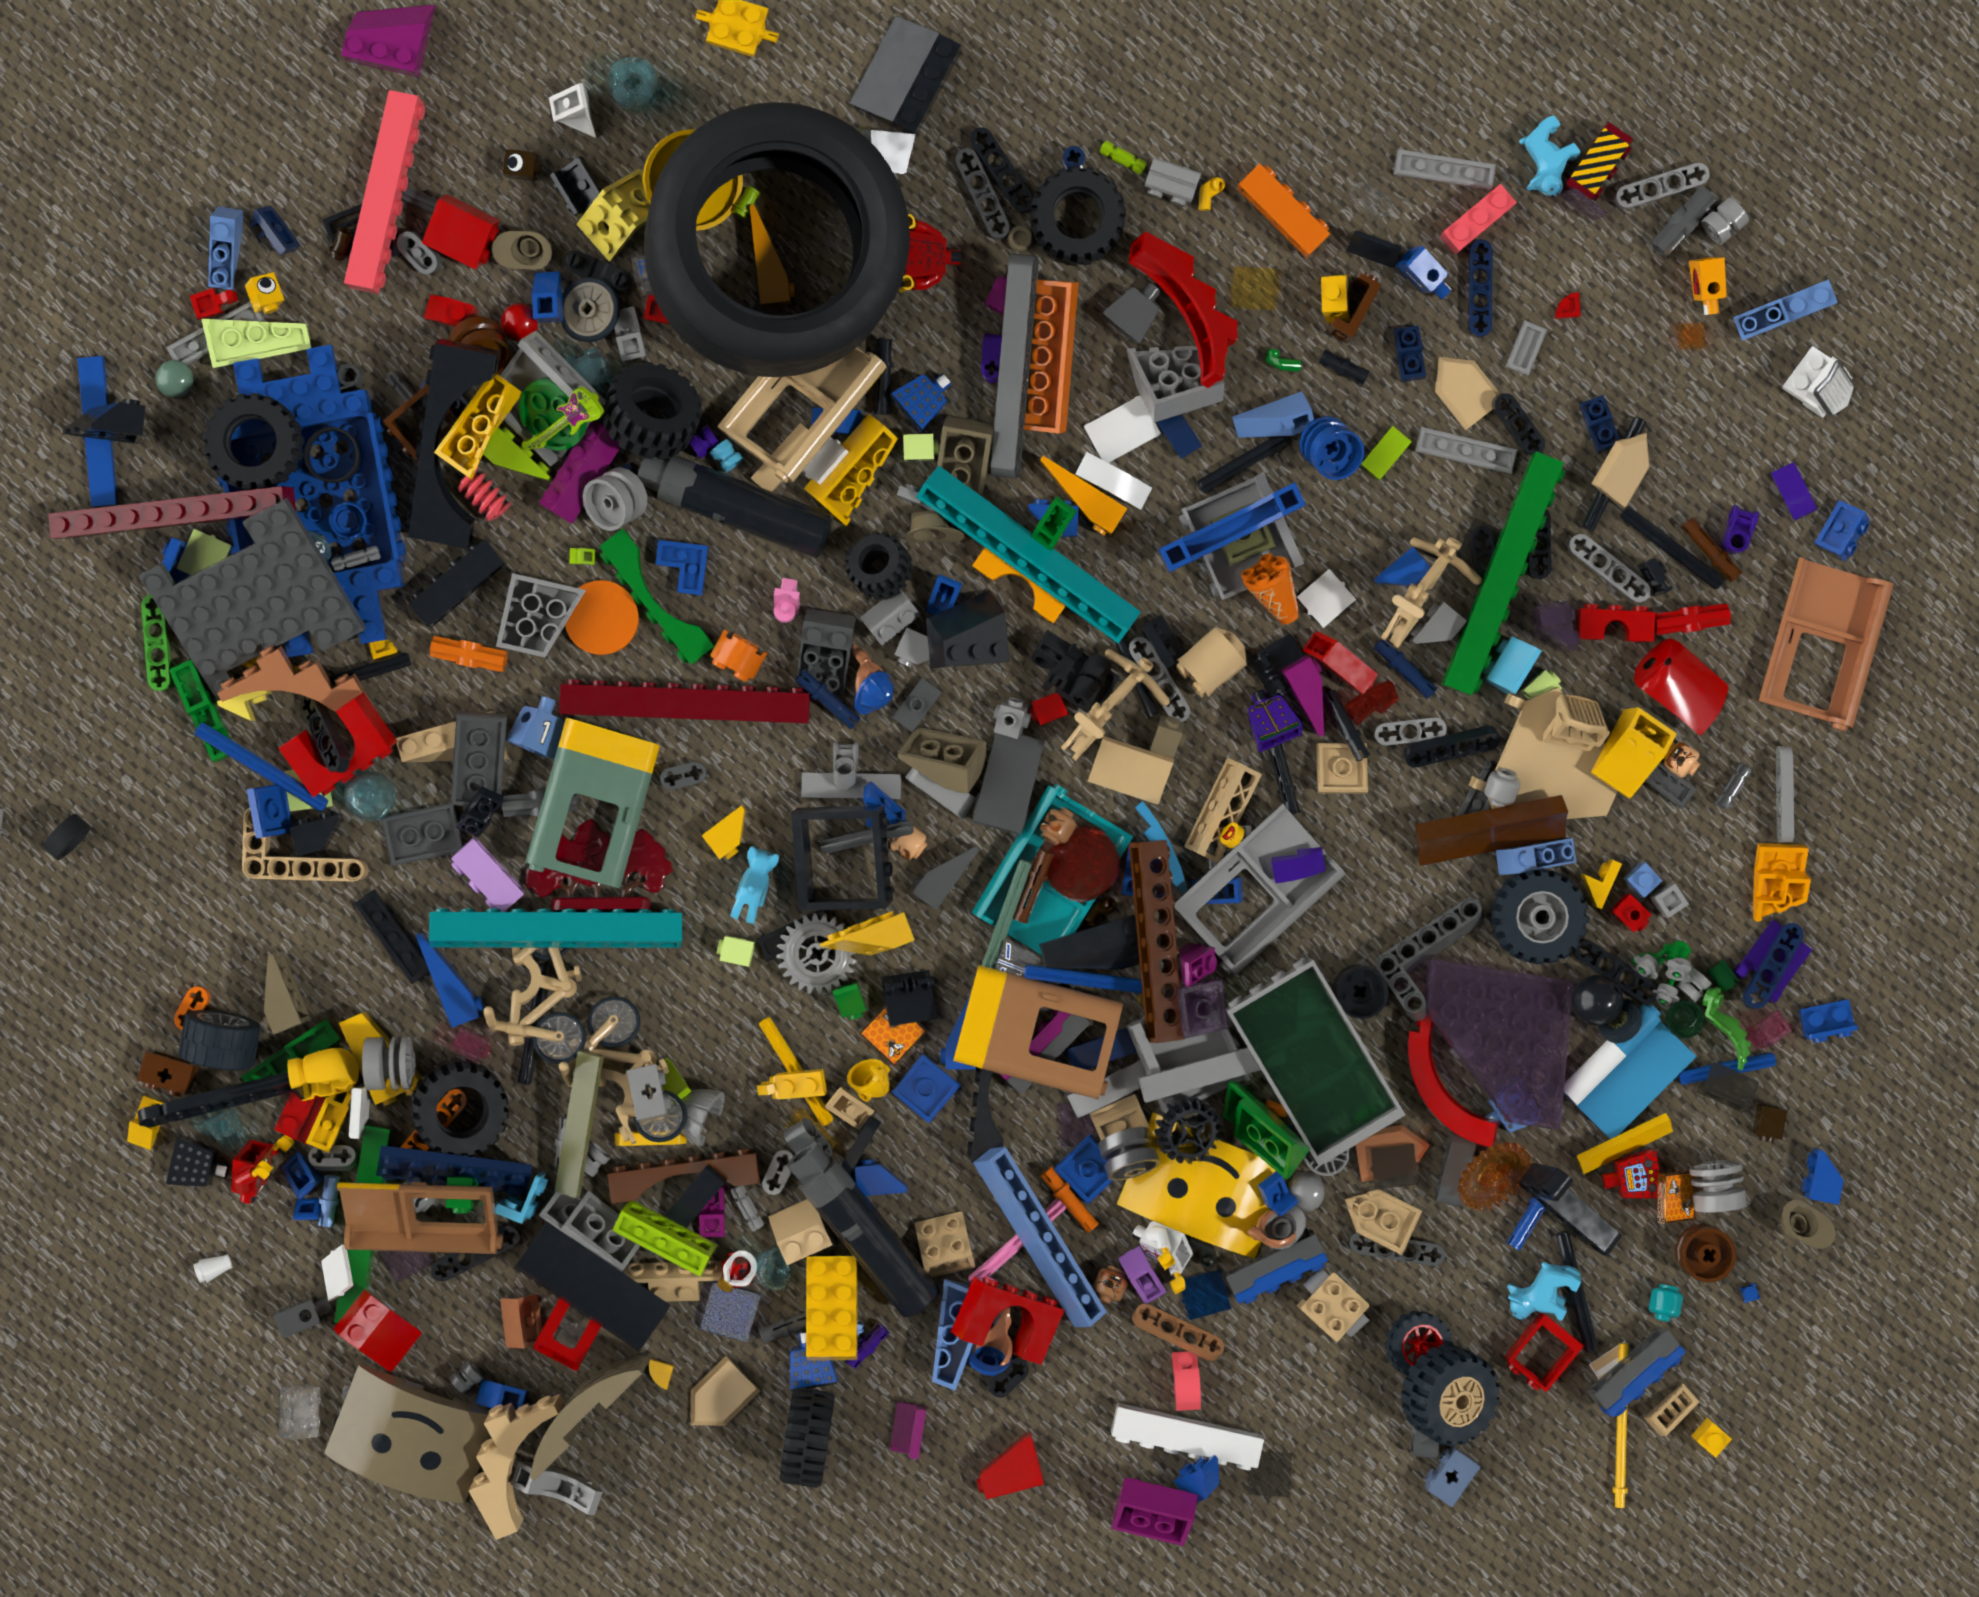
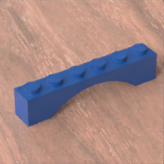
M1294 482L1211 525L1160 548L1158 553L1168 573H1171L1303 508L1306 504Z

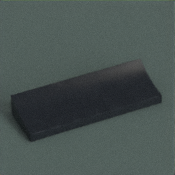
M547 1221L515 1267L638 1352L643 1348L670 1308V1304Z

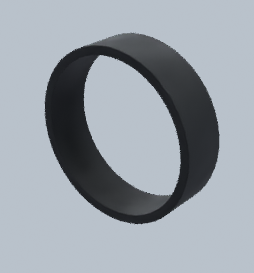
M327 427L320 429L308 439L305 445V464L311 474L328 483L347 481L355 475L361 464L362 453L358 441L353 435L340 428ZM331 431L346 434L353 442L356 450V459L352 469L345 476L338 479H325L313 469L310 461V451L315 440L322 434Z

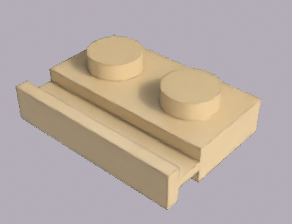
M1135 1093L1089 1113L1101 1140L1126 1129L1149 1127Z

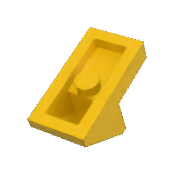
M1608 859L1607 863L1603 862L1598 872V876H1600L1599 881L1585 874H1580L1593 907L1602 909L1621 868V863Z
M144 1095L138 1111L142 1108L156 1104L161 1105L165 1102ZM137 1111L135 1119L129 1122L127 1142L152 1150L160 1125L141 1127Z

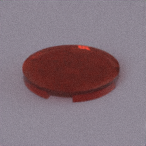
M1077 828L1066 843H1059L1057 846L1053 844L1049 849L1055 855L1046 875H1048V880L1052 887L1061 896L1069 900L1089 901L1096 899L1097 896L1112 886L1117 879L1120 869L1119 853L1110 838L1098 830Z

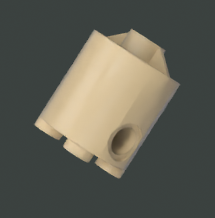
M1215 627L1197 641L1187 653L1176 659L1178 662L1176 669L1185 679L1188 676L1194 682L1192 688L1201 698L1204 695L1210 697L1219 686L1226 683L1247 665L1245 647L1234 633Z

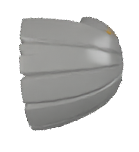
M712 1089L691 1090L687 1096L681 1099L687 1110L686 1124L681 1133L696 1145L703 1146L705 1136L701 1135L702 1123L705 1122L708 1112L721 1116L725 1101L724 1092ZM678 1103L672 1107V1118L677 1128L682 1119V1112Z

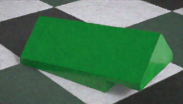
M1235 1081L1228 1083L1223 1117L1235 1126L1233 1136L1287 1180L1299 1166L1310 1148L1247 1086Z

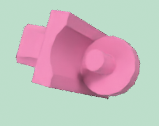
M783 578L781 589L775 588L774 616L779 622L787 623L794 619L795 614H799L800 592H797V580Z

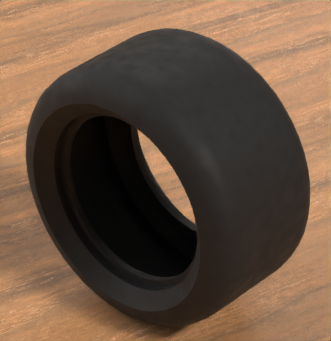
M783 102L757 103L739 107L709 120L690 134L674 151L662 169L651 198L644 234V257L649 284L659 308L672 328L686 343L711 361L737 372L760 377H788L810 373L840 360L860 345L877 326L894 300L904 277L910 247L909 219L904 196L893 171L878 149L858 130L836 116L810 106ZM758 170L791 172L821 187L841 209L851 233L853 262L848 282L834 298L816 309L786 316L759 313L729 298L714 283L705 269L699 254L696 238L697 216L708 198L719 187L737 176Z

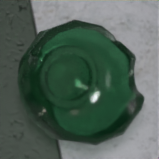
M1682 999L1670 1005L1666 1013V1024L1673 1035L1682 1039H1690L1701 1032L1704 1014L1699 1005L1691 1000Z

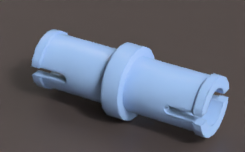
M324 1176L323 1194L319 1198V1203L321 1204L319 1226L334 1227L336 1206L339 1205V1199L337 1198L339 1176Z

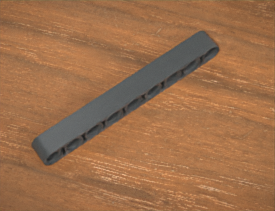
M1012 253L1008 263L991 458V475L995 477L1017 479L1021 470L1039 267L1038 256Z

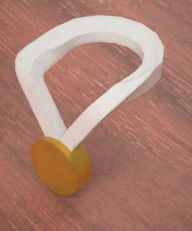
M742 1250L732 1254L724 1264V1277L719 1279L718 1287L724 1292H731L734 1286L749 1285L757 1271V1262L754 1256ZM735 1258H746L751 1265L750 1273L743 1280H730L729 1269Z

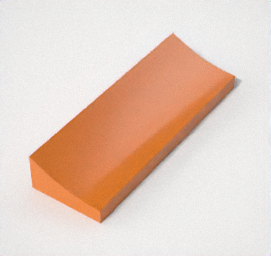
M1037 279L1024 430L1058 434L1066 432L1079 282Z

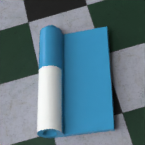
M1642 1004L1638 1008L1642 1016V1026L1632 1039L1623 1043H1612L1607 1040L1559 1088L1610 1139L1618 1136L1697 1057L1661 1022L1659 1018L1661 1013L1652 1004L1648 1006Z

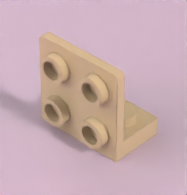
M956 1212L915 1223L923 1267L932 1278L976 1267L963 1212Z
M1334 1272L1326 1278L1307 1301L1302 1299L1296 1305L1336 1342L1343 1337L1369 1308V1304Z

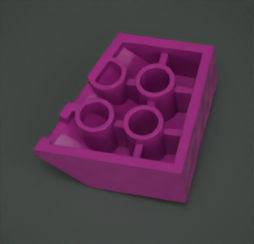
M436 5L357 12L346 31L341 56L347 62L419 78Z

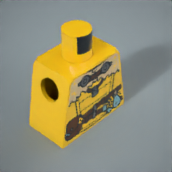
M1351 274L1321 277L1322 313L1326 322L1332 323L1335 317L1345 322H1350L1352 319Z

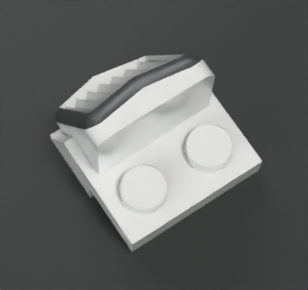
M1812 346L1785 382L1782 389L1802 401L1805 407L1824 418L1825 415L1833 416L1848 406L1854 389V383L1852 381L1853 377H1851L1838 359L1833 356L1830 358Z

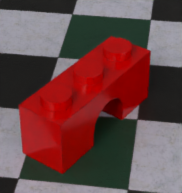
M1583 604V608L1576 609L1575 639L1604 640L1607 624L1615 621L1624 628V642H1654L1655 612L1648 611V607L1633 606V611L1623 610V606L1608 605L1607 610L1598 609L1599 605Z

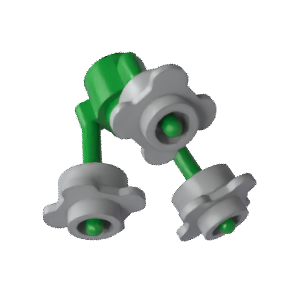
M1675 940L1672 945L1666 943L1663 949L1654 957L1649 954H1645L1642 958L1638 955L1634 957L1638 973L1643 977L1650 976L1656 979L1658 977L1657 971L1660 968L1657 961L1667 954L1668 970L1665 974L1670 978L1668 984L1660 983L1658 989L1653 990L1657 994L1656 999L1666 1005H1670L1674 1001L1679 1002L1680 998L1677 997L1678 990L1673 987L1675 980L1682 982L1690 980L1689 972L1692 967L1686 959L1691 953V948L1680 940Z

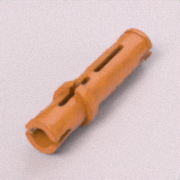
M1052 1166L1040 1174L1039 1177L1053 1191L1052 1195L1054 1198H1058L1066 1206L1086 1233H1089L1090 1229L1093 1230L1097 1227L1099 1222L1095 1220L1070 1190L1068 1182H1064Z

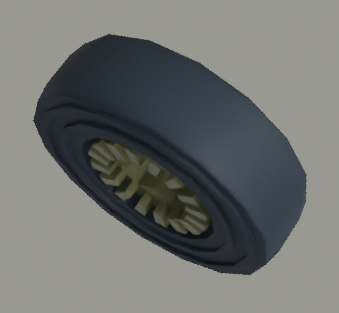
M1624 1000L1620 1015L1613 1022L1597 1027L1600 1034L1609 1042L1623 1043L1632 1039L1639 1032L1642 1026V1016L1639 1009L1632 1002Z

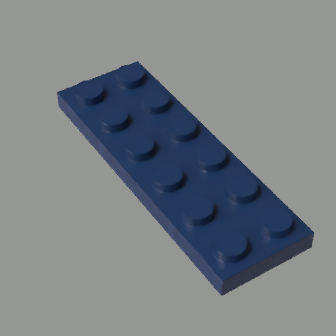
M381 1145L376 1176H381L386 1180L397 1178L405 1179L411 1183L429 1182L433 1185H447V1177L451 1176L477 1178L478 1186L492 1187L493 1192H507L509 1195L518 1196L521 1194L526 1195L532 1164Z

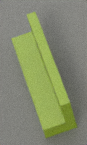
M629 1201L625 1205L612 1230L699 1277L703 1274L709 1259L718 1244L636 1201Z

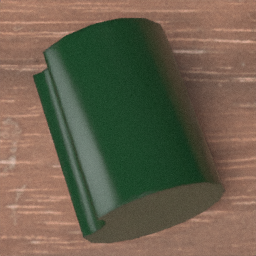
M1724 959L1717 961L1707 969V973L1716 985L1721 988L1722 992L1729 990L1739 981V978Z

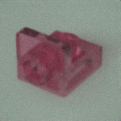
M1779 1010L1771 1012L1757 1024L1746 1028L1751 1042L1759 1050L1773 1046L1792 1031Z

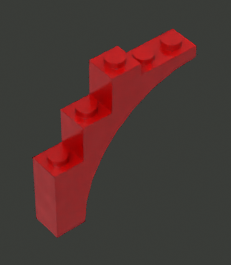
M1145 231L1131 243L1129 263L1154 280L1174 301L1184 316L1198 350L1201 367L1200 384L1210 388L1217 381H1221L1225 375L1226 370L1224 366L1225 357L1228 353L1227 348L1234 345L1238 338V321L1215 310L1216 289L1192 277L1194 274V256Z

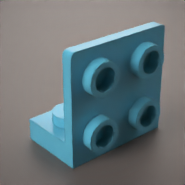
M542 1170L535 1176L524 1205H522L523 1201L521 1199L509 1196L508 1199L503 1198L497 1203L495 1208L496 1214L521 1224L526 1219L530 1220L539 1205V1202L535 1201L536 1197L540 1196L546 1188L548 1179L545 1178L547 1172Z

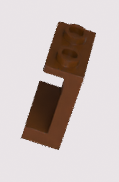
M1367 272L1365 274H1358L1352 285L1362 289L1364 294L1352 315L1351 321L1346 323L1335 317L1326 333L1347 344L1353 339L1382 285L1377 282V277Z

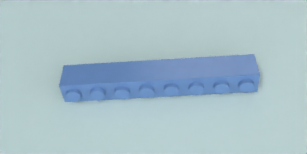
M1007 1148L989 1149L975 1160L973 1164L1059 1304L1064 1309L1074 1327H1091L1107 1311Z

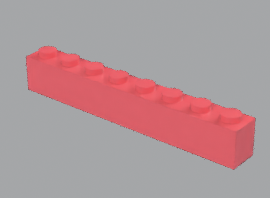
M392 90L388 92L344 284L350 289L379 294L380 288H383L385 285L386 274L384 270L386 264H389L391 259L390 244L391 240H394L396 237L397 225L395 223L397 215L400 216L403 208L401 191L405 192L408 187V177H406L408 167L411 168L413 165L414 154L412 150L414 143L416 144L419 140V120H422L425 114V105H423V101L417 95Z

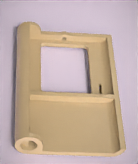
M856 347L840 360L810 373L788 377L758 376L717 427L731 440L776 471L774 473L775 476L782 482L787 483L790 481L793 483L881 376L887 366L873 353H864ZM792 386L823 408V412L787 457L779 461L748 439L747 434L784 388Z

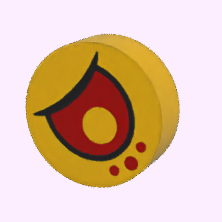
M1235 822L1228 824L1220 835V842L1228 848L1236 847L1244 837V829Z

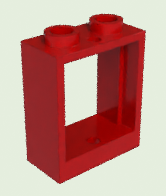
M1540 1312L1506 1353L1504 1358L1509 1362L1506 1366L1516 1375L1522 1372L1528 1377L1526 1382L1536 1391L1541 1388L1547 1392L1584 1346L1546 1314ZM1543 1325L1568 1347L1544 1377L1540 1379L1520 1363L1516 1357Z

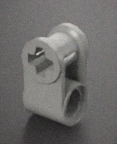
M833 742L834 784L840 789H850L856 783L859 742H854V744H838V742Z

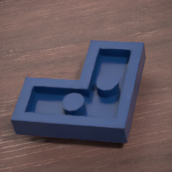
M658 540L655 565L680 568L677 593L703 596L709 547Z

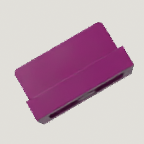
M905 1402L897 1403L890 1444L891 1451L909 1454V1458L919 1459L927 1406Z

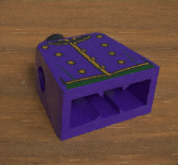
M1263 689L1251 695L1255 705L1248 708V719L1259 753L1302 735V723L1282 696L1277 695L1268 698Z

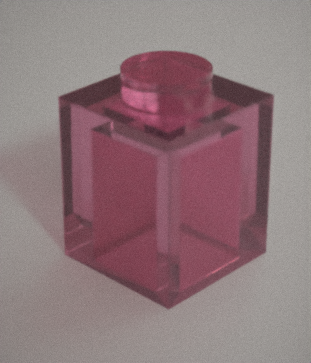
M462 1026L450 1050L477 1063L481 1058H487L492 1048L489 1045L491 1038L467 1026Z

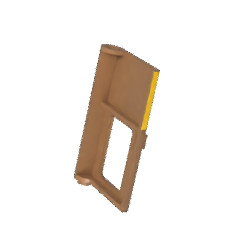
M338 1182L337 1191H340L346 1222L344 1233L345 1250L497 1254V1250L502 1249L503 1235L498 1234L492 1187L427 1185V1183L412 1182V1184ZM413 1199L481 1200L484 1205L486 1223L420 1222L416 1219Z

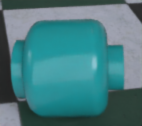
M1660 1284L1659 1287L1652 1289L1648 1309L1651 1313L1656 1314V1320L1670 1322V1318H1678L1680 1316L1683 1295L1678 1292L1679 1288Z

